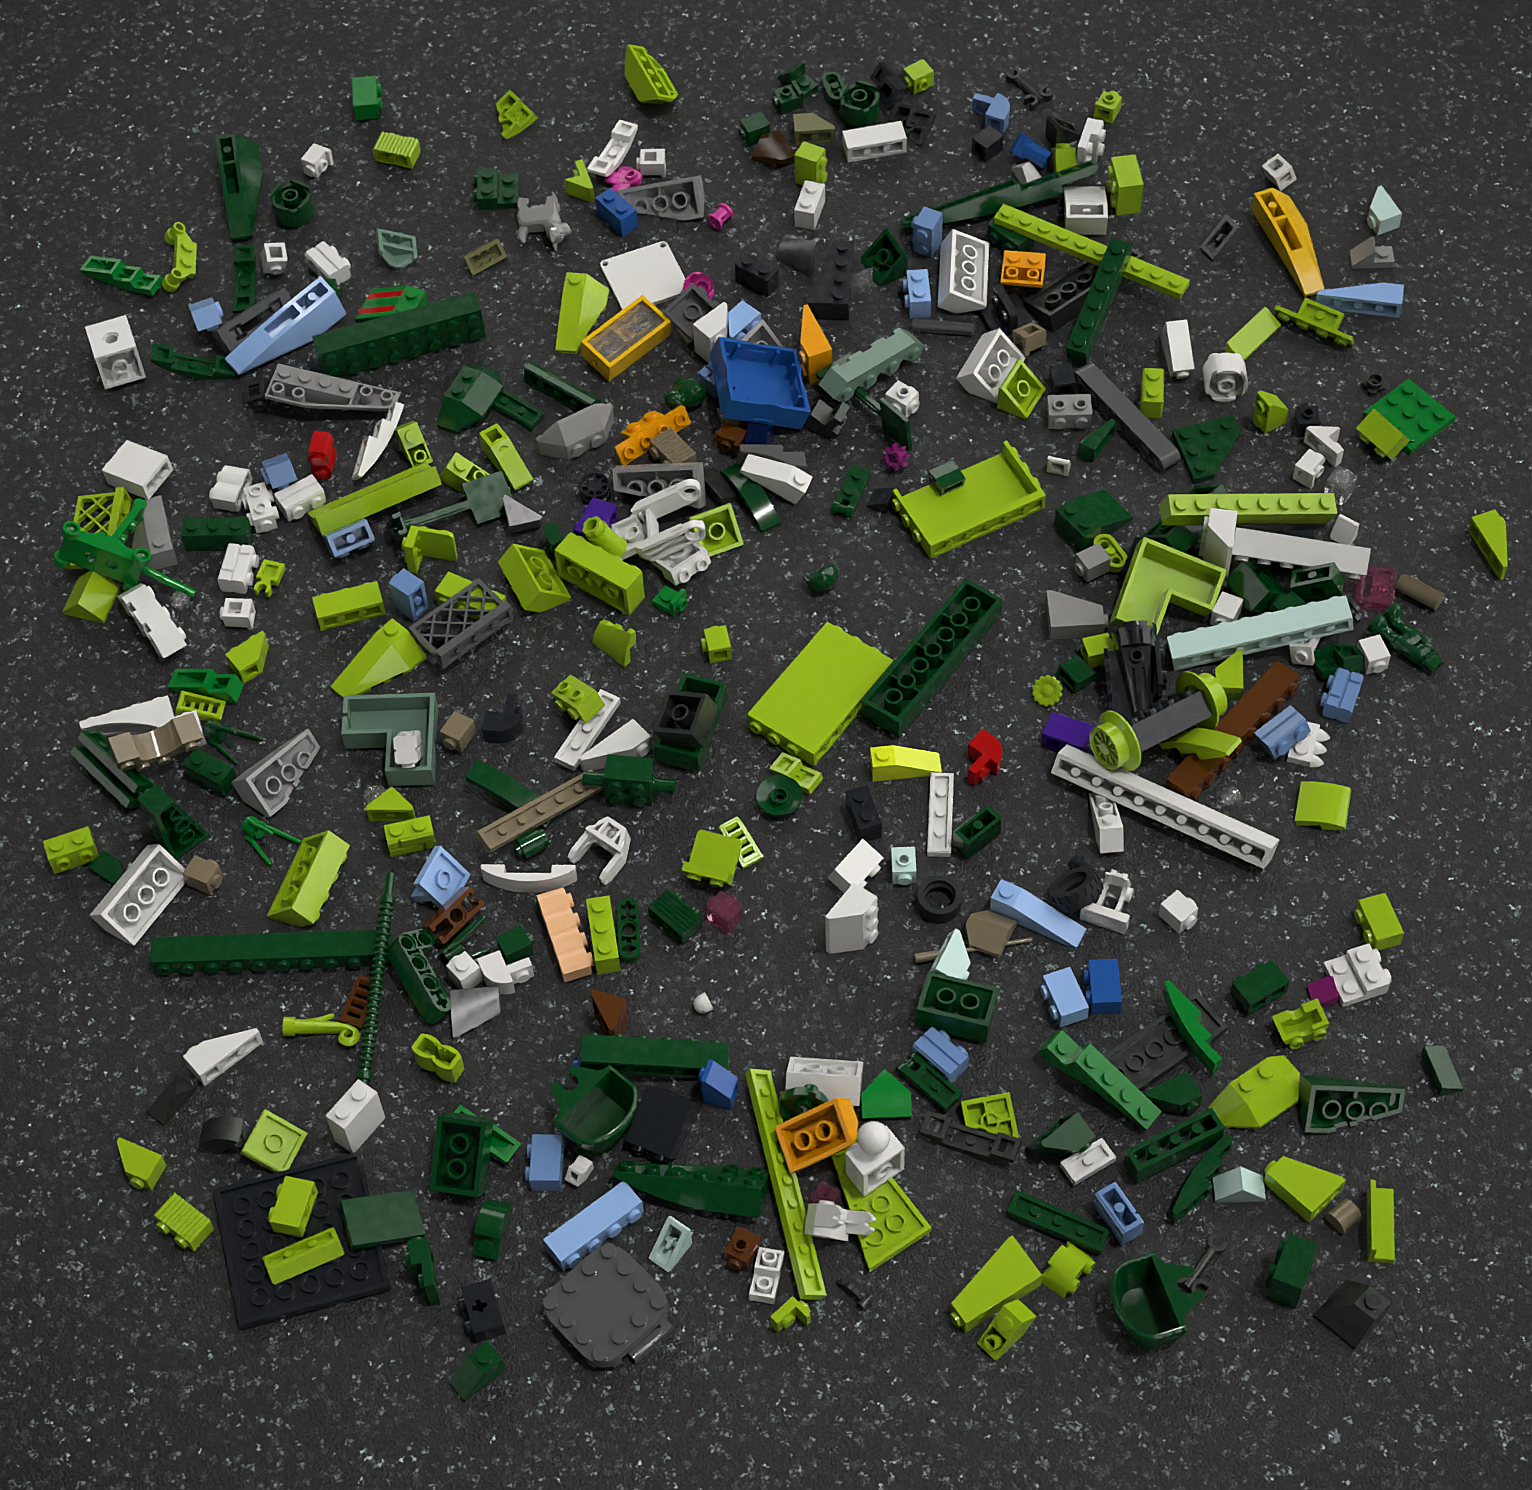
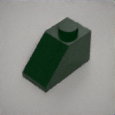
M1187 1071L1144 1092V1095L1158 1109L1176 1116L1195 1112L1199 1109L1202 1100V1093Z
M487 1340L466 1356L449 1383L463 1401L466 1402L506 1371L503 1358Z

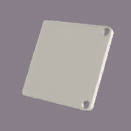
M665 241L605 259L600 263L601 269L621 310L641 295L645 296L653 305L675 299L684 291L683 283L685 277Z

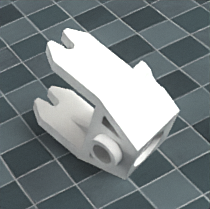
M608 816L599 820L595 825L587 826L585 828L586 831L571 848L567 856L570 858L569 861L575 864L593 843L598 844L613 854L614 857L603 869L599 877L605 885L611 882L625 865L631 841L627 829Z
M819 1200V1203L808 1204L804 1231L806 1235L848 1241L849 1234L868 1236L874 1231V1228L868 1225L869 1222L876 1221V1218L870 1212L845 1210L838 1205H834L835 1202Z

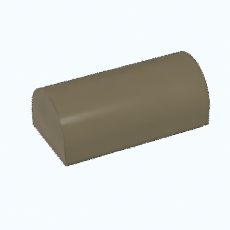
M1408 574L1401 575L1395 587L1399 592L1433 610H1437L1445 597L1444 593Z

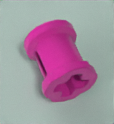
M720 203L717 206V210L707 216V222L714 229L720 230L723 223L733 217V211L727 204Z

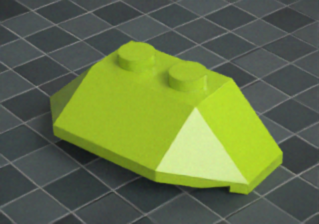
M628 44L625 56V77L636 94L637 99L642 103L652 104L674 101L678 93L664 69L653 57L647 54L648 51L644 47Z
M1284 1055L1267 1057L1229 1083L1209 1105L1207 1110L1213 1108L1225 1128L1260 1129L1298 1102L1300 1073Z

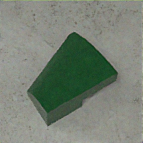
M1326 643L1325 648H1315L1314 650L1315 662L1312 666L1321 679L1329 678L1330 675L1335 676L1338 668L1348 670L1350 673L1364 671L1365 655L1355 645Z

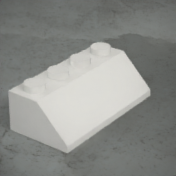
M954 229L942 241L938 291L939 308L955 314L986 308L988 242Z
M160 844L147 845L89 916L105 931L134 946L186 883L182 874L185 868Z

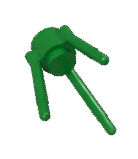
M254 816L246 818L241 826V830L246 834L244 839L251 843L269 866L272 862L254 839L262 838L265 833L268 835H273L274 833L297 844L301 843V840L269 826L263 821H259Z

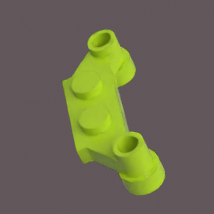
M175 222L172 228H169L164 235L165 241L174 246L173 269L162 280L163 288L169 292H175L180 283L187 278L193 279L196 272L197 243L190 239L185 232V226L180 222Z

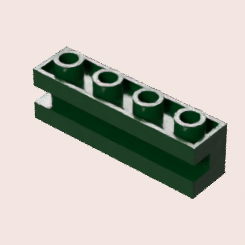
M98 730L81 731L77 739L83 744L73 746L70 754L81 766H84L91 773L94 779L98 780L105 787L107 792L117 798L123 807H141L138 797L146 789L153 787L154 784L142 772H137L136 769L125 771L118 769L107 744V739Z

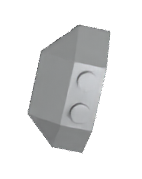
M611 403L593 404L557 421L543 435L535 438L537 452L539 455L570 460L582 455L586 451L599 447L607 441L614 421L613 405Z

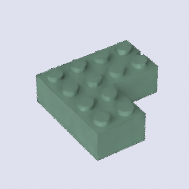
M435 693L344 696V717H342L341 735L345 749L386 747L385 774L388 786L435 785L438 705ZM419 730L422 737L420 745H422L423 756L418 761V764H415V767L402 768L401 764L395 763L394 752L396 749H394L393 738L401 731Z

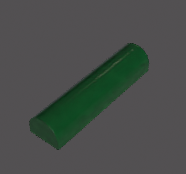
M529 362L524 366L525 383L577 412L593 404L601 403L598 398L533 362Z

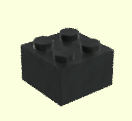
M667 690L653 732L664 744L704 748L718 707L707 694Z

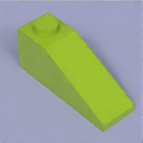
M1494 509L1471 517L1468 532L1499 580H1502L1508 566L1506 523L1504 518L1499 516Z

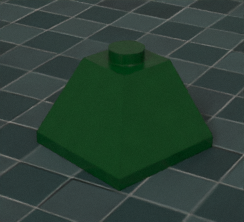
M1076 1112L1058 1119L1026 1146L1025 1149L1027 1152L1059 1154L1079 1152L1081 1154L1092 1145L1090 1141L1096 1135L1079 1113Z

